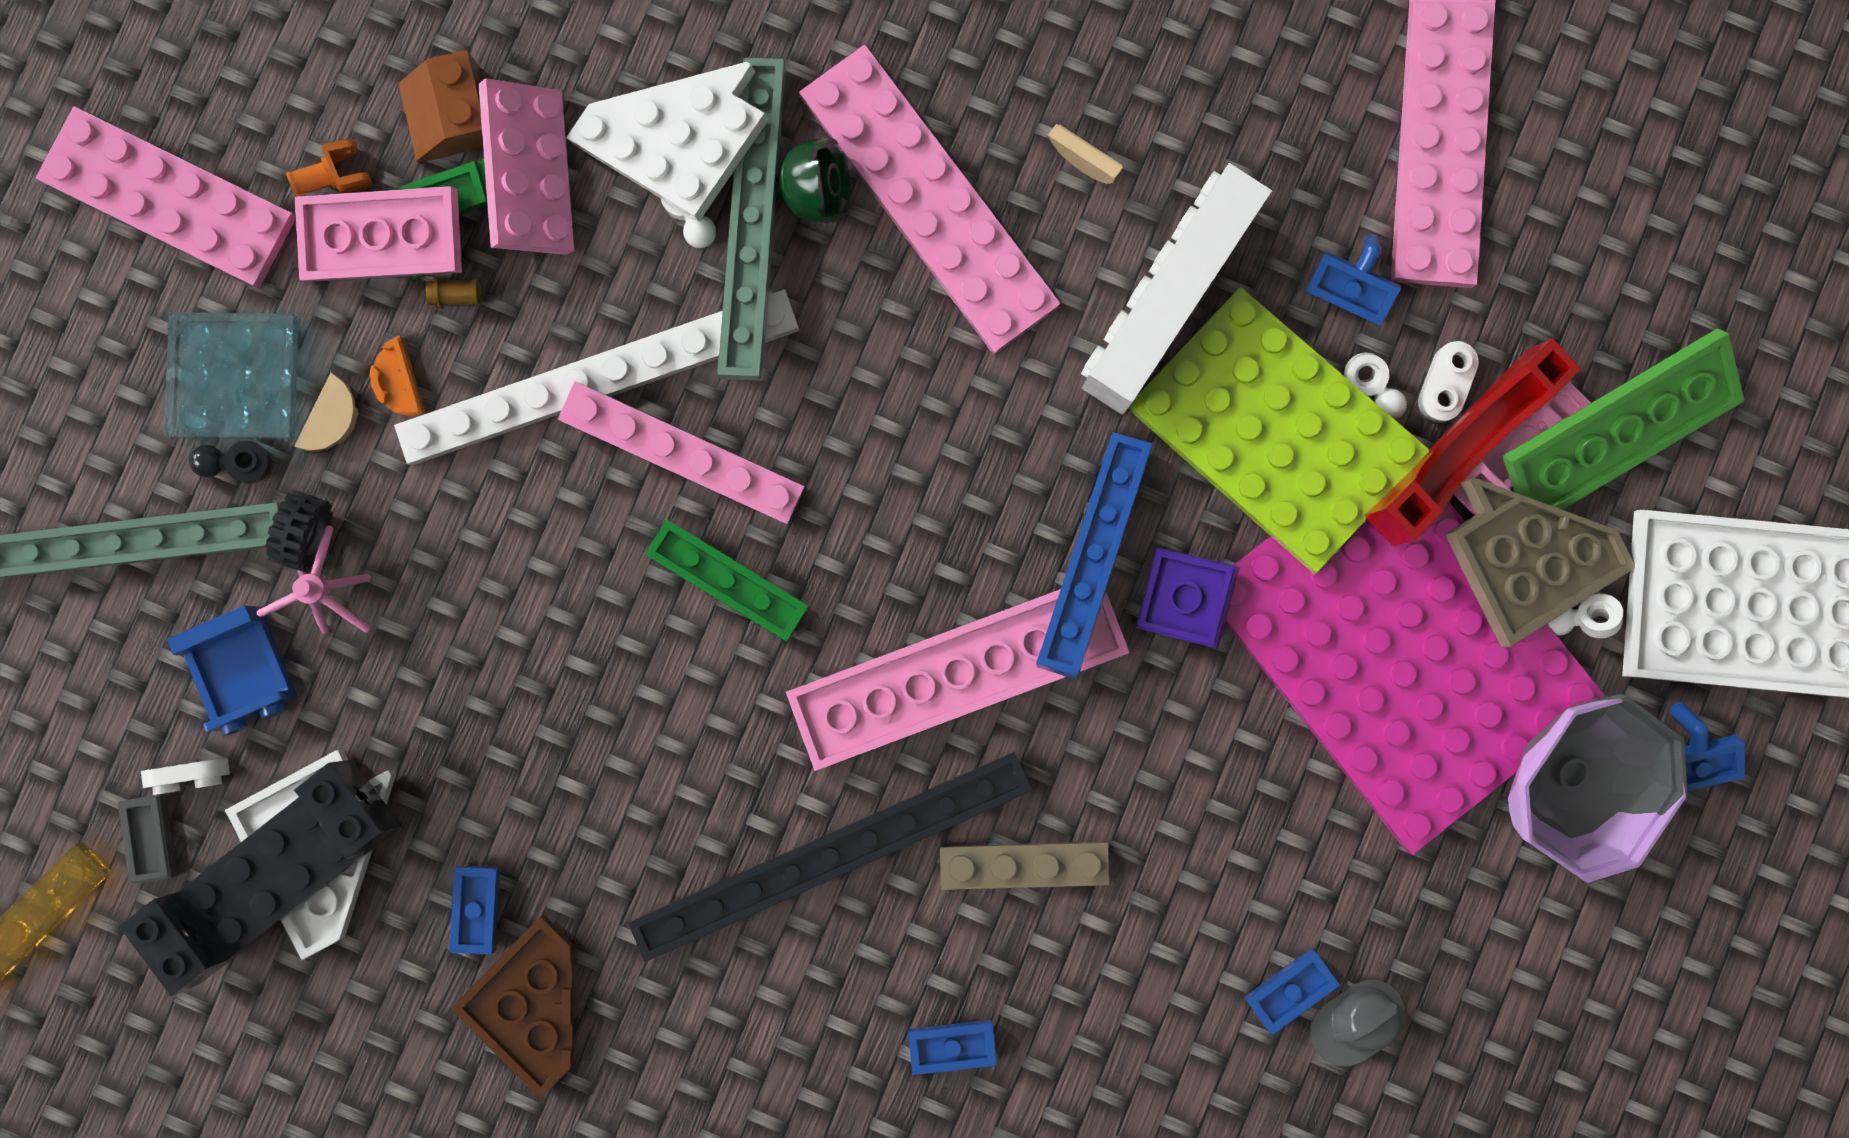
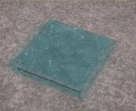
M169 313L164 436L169 438L295 440L299 317L294 314Z

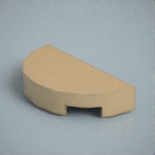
M1056 124L1048 134L1052 145L1068 162L1089 177L1102 183L1110 184L1122 172V164L1062 125Z
M330 373L294 447L311 452H320V450H327L336 444L340 445L354 430L358 416V408L355 407L354 396L350 391V386L335 374Z

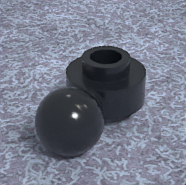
M240 441L232 445L226 453H222L217 447L212 445L198 446L190 454L189 465L192 471L200 477L211 478L218 475L222 470H226L232 478L239 482L255 484L262 481L269 474L271 458L266 449L252 441ZM250 454L252 456V464L247 468H241L239 464L240 458L243 455Z

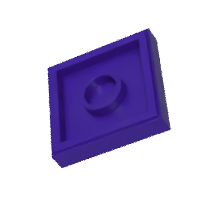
M1156 548L1135 628L1218 649L1240 568L1226 563Z

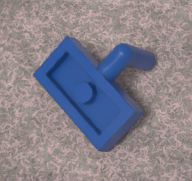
M1369 234L1364 238V251L1356 265L1324 251L1306 286V292L1381 326L1398 296L1401 286L1371 272L1381 254L1379 237L1375 234Z
M1684 703L1674 704L1670 709V714L1690 733V745L1685 746L1687 792L1745 778V742L1736 734L1708 741L1707 725Z

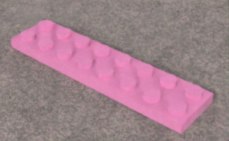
M1409 0L1390 280L1392 282L1473 288L1477 285L1495 0Z
M865 44L799 91L802 101L829 137L837 140L839 143L836 144L841 153L844 152L847 161L993 355L1060 307L1061 303Z
M1060 590L787 691L789 703L814 771L1066 677L1037 668L1036 666ZM1107 592L1105 593L1080 671L1129 653Z

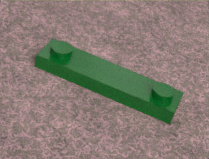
M666 519L645 553L649 558L786 642L790 640L810 607Z

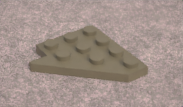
M1477 478L1461 482L1477 515L1447 532L1445 536L1501 647L1513 646L1635 568V564L1619 531Z

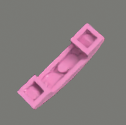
M1569 381L1555 397L1505 437L1473 469L1465 480L1477 478L1510 490L1512 484L1503 455L1591 404V402ZM1461 484L1453 495L1475 516L1477 514Z

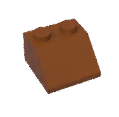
M468 50L426 59L398 83L418 163L483 148L479 83L483 79L479 65Z

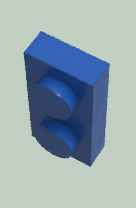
M461 865L454 867L449 953L493 954L496 952L500 867Z
M1310 948L1246 995L1244 999L1267 1031L1273 1035L1339 987L1340 984L1316 951Z
M992 1019L908 1029L912 1075L997 1066Z

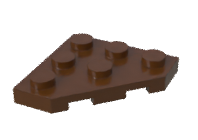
M545 915L540 916L451 1008L540 1099L574 1065V944Z

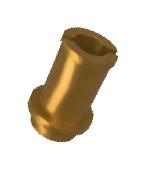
M440 276L434 278V281H427L426 283L427 303L429 306H436L437 309H443L444 305H480L479 279L442 280Z

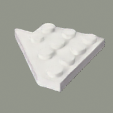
M744 62L591 103L587 106L566 138L574 146L699 222L769 119L764 112L738 98L755 74L752 65Z
M343 749L328 754L226 809L225 812L240 841L242 842L296 800L299 796L295 793L294 789L327 763L348 760ZM394 769L387 770L369 780L386 805L396 777ZM372 850L282 920L301 960L345 938Z

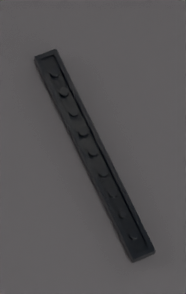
M1009 753L631 920L628 925L644 962L649 961L1031 792L1032 789L1016 753Z

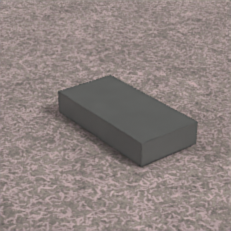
M159 794L118 801L129 885L176 877L177 871L166 795Z

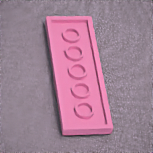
M73 106L36 176V179L258 289H260L296 220V216L291 212Z

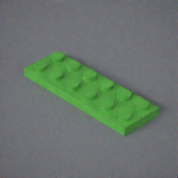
M1718 328L1503 455L1514 492L1563 510L1744 402L1729 333Z

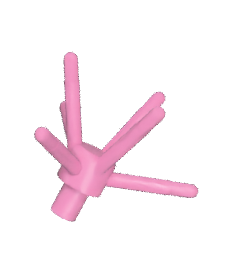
M330 525L326 526L311 574H308L306 570L305 572L298 570L299 578L292 586L293 593L259 609L257 615L259 617L266 616L299 600L310 605L320 631L323 634H327L329 628L319 605L323 603L363 632H369L370 626L329 597L330 589L369 582L371 576L363 574L328 581L320 576L333 533V527Z

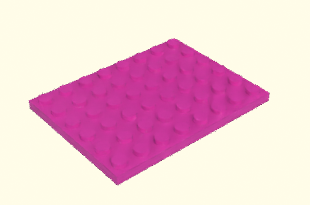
M1448 502L1445 510L1415 541L1397 546H1392L1372 523L1366 519L1315 575L1269 536L1234 564V566L1240 569L1225 622L1402 847L1411 855H1414L1513 776L1517 771L1525 745L1570 704L1605 696L1548 624L1513 646H1500L1445 536L1447 532L1465 522L1450 502Z

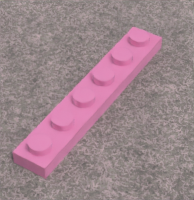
M574 381L557 419L788 524L805 487Z

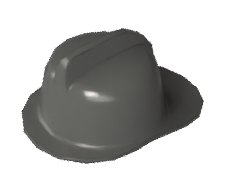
M1378 979L1360 981L1325 1003L1315 1013L1310 1024V1040L1315 1051L1325 1061L1336 1066H1353L1373 1056L1397 1038L1405 1022V1005L1400 994L1390 984Z

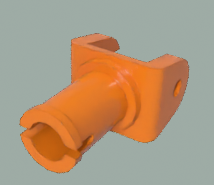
M344 139L324 144L322 146L324 157H321L322 162L292 172H285L295 197L330 186L333 189L338 188L340 194L358 193L372 185L369 174L365 172L339 177L334 164L352 157L359 151L357 143L353 139Z

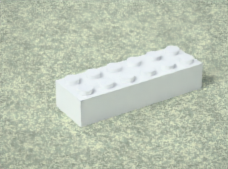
M1230 163L1221 175L1213 171L1194 202V205L1199 207V209L1190 206L1171 238L1177 241L1176 244L1169 240L1166 242L1149 270L1154 277L1150 279L1144 275L1126 305L1132 310L1129 314L1121 310L1109 328L1107 335L1103 339L1109 345L1106 349L1098 345L1084 366L1085 368L1081 372L1087 379L1081 389L1121 415L1126 412L1272 192L1271 189Z

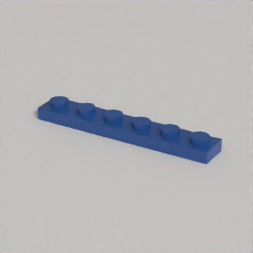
M1112 432L1036 662L1037 668L1078 680L1153 443Z

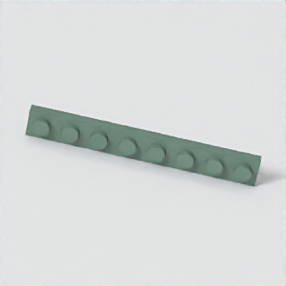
M743 58V63L751 64L755 74L740 94V99L764 112L769 120L734 170L717 375L720 379L762 381L786 63L784 59Z
M280 503L0 535V579L266 548V540L270 536L268 534L269 526L273 525L274 521L272 518L275 513H278Z

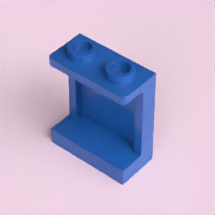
M244 605L166 639L173 655H184L210 718L209 722L203 724L206 732L221 731L223 736L237 733L248 727L246 720L261 715L262 719L276 716L287 710L285 703L298 698L265 616L259 617L257 615V611L261 607Z

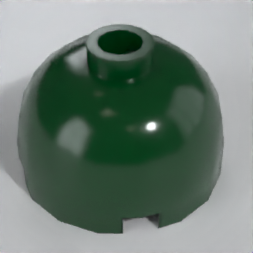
M819 138L800 143L788 152L782 164L781 172L777 174L776 186L779 195L784 198L790 210L797 217L805 221L819 223L840 222L846 215L847 210L840 211L842 198L845 200L850 199V174L844 152L836 153L832 146L839 144L836 139Z

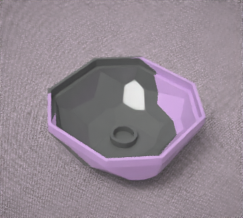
M1623 694L1608 695L1570 704L1525 745L1508 797L1509 813L1514 828L1523 840L1587 883L1640 867L1688 795L1684 738Z

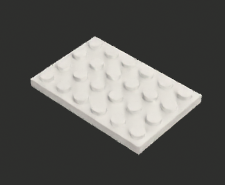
M1651 510L1634 511L1631 558L1635 568L1629 574L1622 676L1849 698V529Z

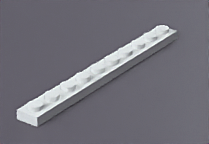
M785 289L769 294L765 343L800 331ZM723 311L396 424L394 427L406 463L413 466L557 416L561 413L574 381L611 397L719 359Z

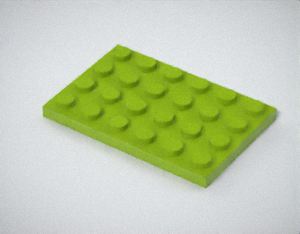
M1242 287L1225 302L1136 396L1128 407L1130 412L1314 575L1365 522L1367 512L1430 452L1425 445Z

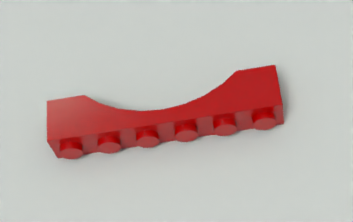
M1553 338L1527 349L1429 449L1430 452L1367 512L1365 517L1392 546L1415 541L1445 510L1461 482L1466 479L1473 469L1516 427L1555 397L1581 368Z

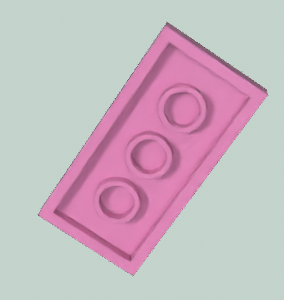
M485 78L479 83L491 248L567 255L574 251L562 90Z
M454 187L295 197L299 280L313 282L462 273L458 189Z

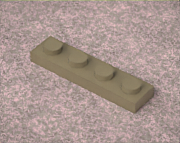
M1108 842L940 846L941 890L1109 885Z

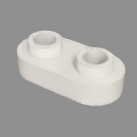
M1461 341L1450 342L1440 348L1434 355L1418 399L1420 412L1429 421L1443 423L1455 418L1461 412L1479 363L1476 351L1469 344ZM1453 355H1458L1463 359L1464 365L1462 368H1457L1453 365ZM1439 393H1444L1448 396L1449 405L1447 407L1439 404Z
M228 758L141 771L143 788L152 787L153 795L180 791V782L194 780L195 788L222 784L221 776L230 775Z

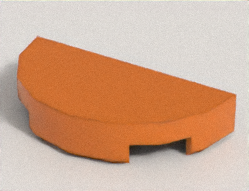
M399 335L382 346L383 349L377 355L374 366L371 365V387L378 400L393 412L408 417L422 416L426 412L404 338Z

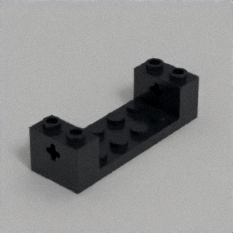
M352 759L327 763L294 789L299 797L178 892L153 899L119 926L170 996L204 982L402 827V824Z

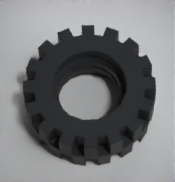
M294 490L291 494L288 493L285 496V502L281 501L278 506V513H275L272 518L274 522L272 526H269L268 530L270 536L266 540V547H268L266 555L274 563L305 572V570L311 569V564H314L325 527L332 525L330 519L333 517V511H331L332 505L329 501Z

